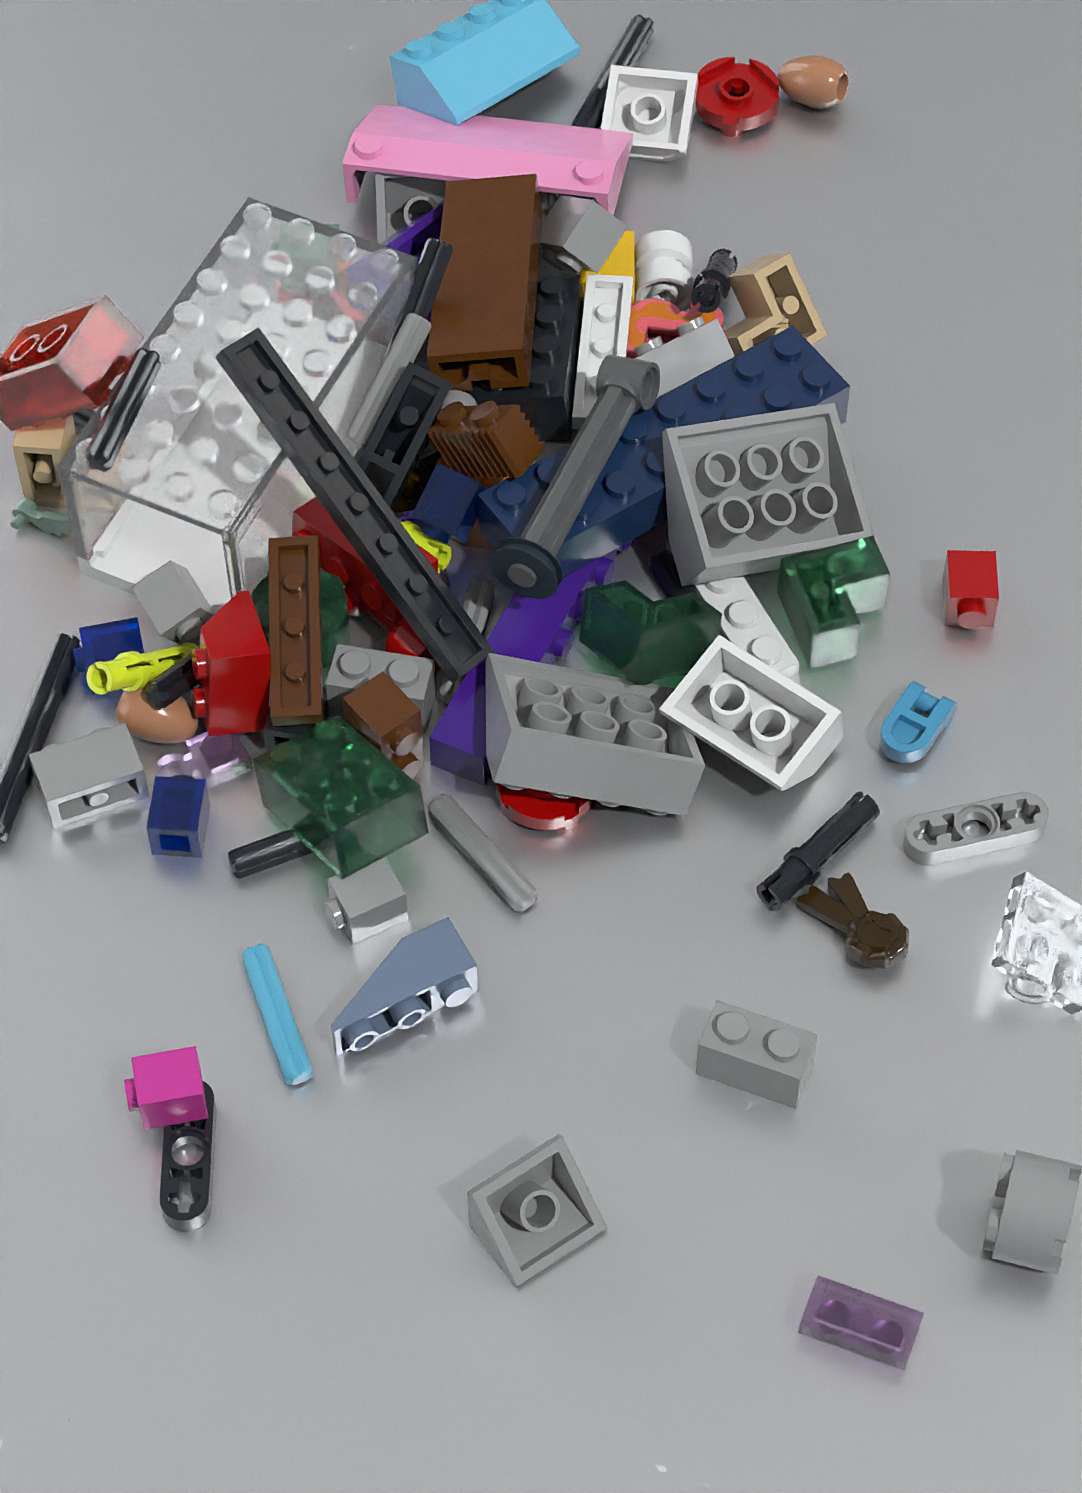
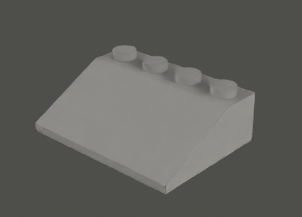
M835 403L668 428L662 432L669 543L682 586L849 557L875 539Z
M488 653L485 661L486 757L493 782L500 783L504 787L513 790L530 788L549 792L559 798L567 799L575 796L596 800L609 807L625 805L642 808L655 815H666L668 813L681 816L687 815L705 768V763L694 735L660 714L659 708L675 688Z

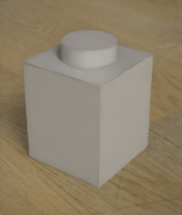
M171 560L131 587L159 635L175 643L180 641L187 642L199 636L200 628L215 614L188 569Z
M384 854L327 879L330 900L324 902L326 913L336 930L344 928L352 944H356L408 920L406 892Z

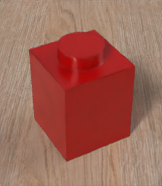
M947 550L942 578L945 626H962L968 629L993 627L999 601L996 551Z

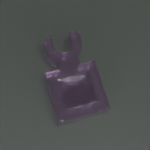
M205 732L185 741L188 754H168L157 761L161 777L172 772L181 773L178 777L168 781L169 791L172 796L185 794L192 788L194 781L201 778L209 789L253 769L252 758L238 734L209 737L208 733Z

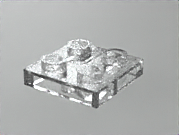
M1027 871L1013 878L991 962L993 967L1008 975L1005 989L1010 996L1029 1004H1042L1050 1001L1071 1015L1082 1010V906Z

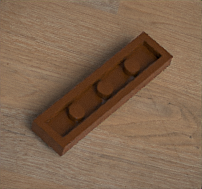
M318 535L268 538L271 721L273 726L324 723Z

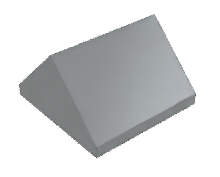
M375 172L378 245L402 227L440 204L444 207L446 180Z
M559 1134L467 1192L469 1226L510 1281L517 1287L607 1229L563 1136Z

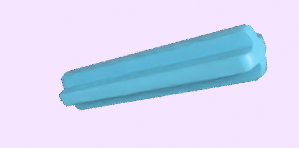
M265 944L247 947L242 952L243 964L285 1083L294 1086L300 1082H307L312 1077V1067L269 947Z

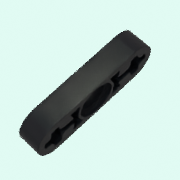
M203 1081L209 1118L194 1121L195 1127L186 1126L187 1122L164 1126L160 1206L167 1225L179 1232H191L201 1228L208 1221L211 1214L217 1108L213 1090L205 1081ZM194 1143L204 1150L202 1158L192 1165H181L173 1159L176 1149L183 1144ZM181 1181L191 1182L190 1189L194 1203L190 1205L189 1212L180 1213L177 1206L182 1201L183 1187Z

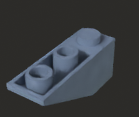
M449 917L401 938L331 1024L333 1048L337 1056L350 1050H364L371 1046L378 1037L398 1028H411L420 1023L426 1015L445 1006L456 1007L461 1005L473 993L478 992L477 964Z

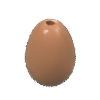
M802 56L791 59L781 66L777 75L779 86L787 96L802 105L815 109H827L840 104L844 100L849 86V76L846 69L839 62L825 56Z
M147 682L142 689L123 692L115 716L119 724L126 723L129 733L133 736L154 743L177 744L191 739L195 734L199 720L195 718L192 706L182 696L166 708L159 709L155 707L153 701L147 700L145 696V690L150 687L151 682Z

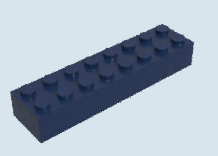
M791 326L656 398L651 409L647 411L638 409L629 420L555 556L563 568V578L668 520L662 432L665 429L835 403L842 425L846 422L850 385L794 326ZM572 444L531 465L517 479L515 477L507 478L478 494L479 531L494 549L502 539L521 537Z

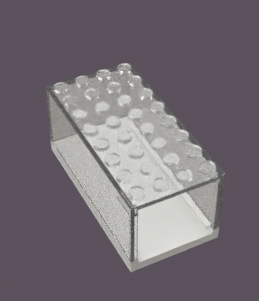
M248 197L142 346L149 351L155 350L160 355L161 367L112 468L107 472H102L98 469L92 470L86 465L85 452L124 373L58 464L80 573L134 594L131 587L171 560L188 569L215 614L239 591L249 590L261 622L269 609L268 538L292 537L293 511L316 496L215 357L222 349L259 327L356 460L359 445L346 437V432L381 367V361L417 268V257Z

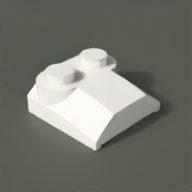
M611 65L601 129L633 133V143L629 159L668 162L686 157L692 118L696 111L698 73Z

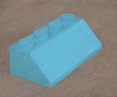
M490 0L484 4L471 7L467 14L454 21L439 25L436 31L422 39L410 41L406 44V48L389 57L398 104L451 124L459 125L580 55V47L546 0Z

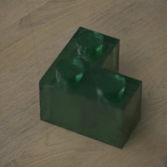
M874 536L781 558L777 593L809 669L855 658L860 630V621L857 615L885 608L890 572Z
M623 580L585 589L579 641L601 660L622 674L629 682L634 685H646L654 680L673 675H687L719 635L722 613L694 592L653 601L629 582Z

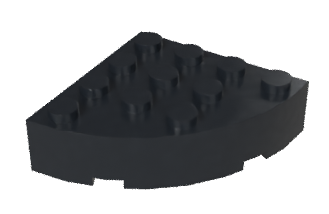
M551 276L537 282L529 386L491 389L490 380L473 381L472 391H463L471 395L477 402V405L487 401H494L497 405H520V412L525 413V420H530V427L535 428L534 435H539V441L571 440L572 413L584 308L581 276L568 278ZM428 333L413 363L430 372L427 361Z

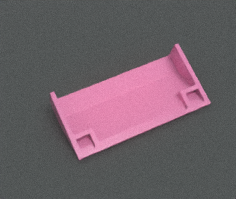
M376 104L353 131L342 163L347 203L356 204L366 171L446 181L536 173L539 191L594 197L600 206L614 216L633 143V133L478 115L469 118L459 125H454L407 107Z

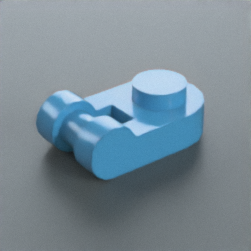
M912 681L883 722L880 732V747L891 760L900 763H912L920 760L928 752L941 731L949 725L957 710L958 703L945 696L938 699L927 693V687ZM919 710L928 715V718L916 713V711Z

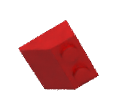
M249 590L239 591L200 628V649L192 650L194 676L196 680L199 679V687L192 688L191 690L192 708L195 718L203 717L209 737L261 731L264 728L268 714L271 652Z

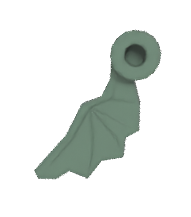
M22 498L12 511L15 518L10 525L14 529H18L22 523L29 524L31 522L48 534L53 533L59 537L62 533L70 534L77 521L74 515L57 514L47 510L43 513L38 512V506L28 498Z

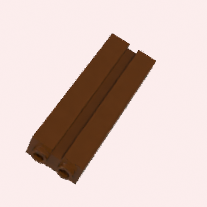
M536 173L446 181L440 240L449 243L453 247V253L432 306L427 361L431 373L453 383L451 390L472 391L473 381L490 380L491 389L529 386L543 215Z

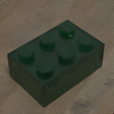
M339 715L330 720L323 721L316 725V727L287 742L280 743L271 750L253 758L263 806L341 879L358 872L429 833L420 785Z

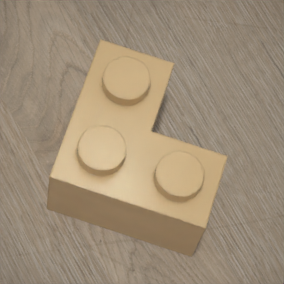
M790 252L761 256L728 276L731 287L746 317L724 331L735 356L791 326H794L811 345L828 336Z
M23 401L12 448L24 498L32 500L37 506L108 511L125 487L129 467L124 443L109 471L92 470L86 465L85 452L93 436L76 434L71 405L50 401Z

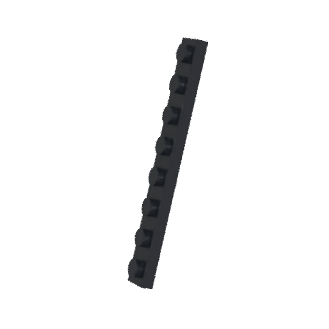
M256 328L222 349L215 357L449 680L452 683L484 661L488 653H495L260 328Z

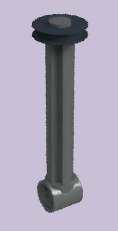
M611 354L603 359L596 379L598 398L520 538L507 537L500 540L489 557V567L494 576L504 586L517 594L535 599L551 597L558 590V585L563 580V568L555 556L632 415L638 409L646 411L651 409L655 403L660 387V369L658 364Z

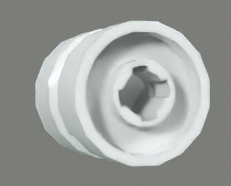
M657 230L647 233L637 241L634 248L636 302L638 300L658 298L670 301L683 311L689 309L692 291L694 290L692 245L687 237L675 231Z

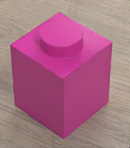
M196 1046L131 1057L134 1078L124 1080L129 1112L140 1111L144 1130L209 1118Z

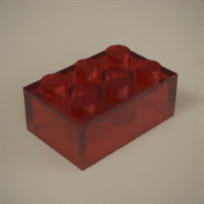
M107 295L22 324L0 353V420L12 432L28 426L37 428L47 420L57 417L65 419L82 409L94 410L98 408L110 396L112 390L109 386L116 376L126 371L134 351L144 339V336Z

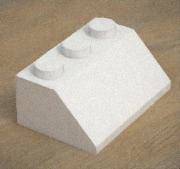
M720 635L717 636L659 708L660 714L780 791H784L814 775L843 738L842 713L840 710Z

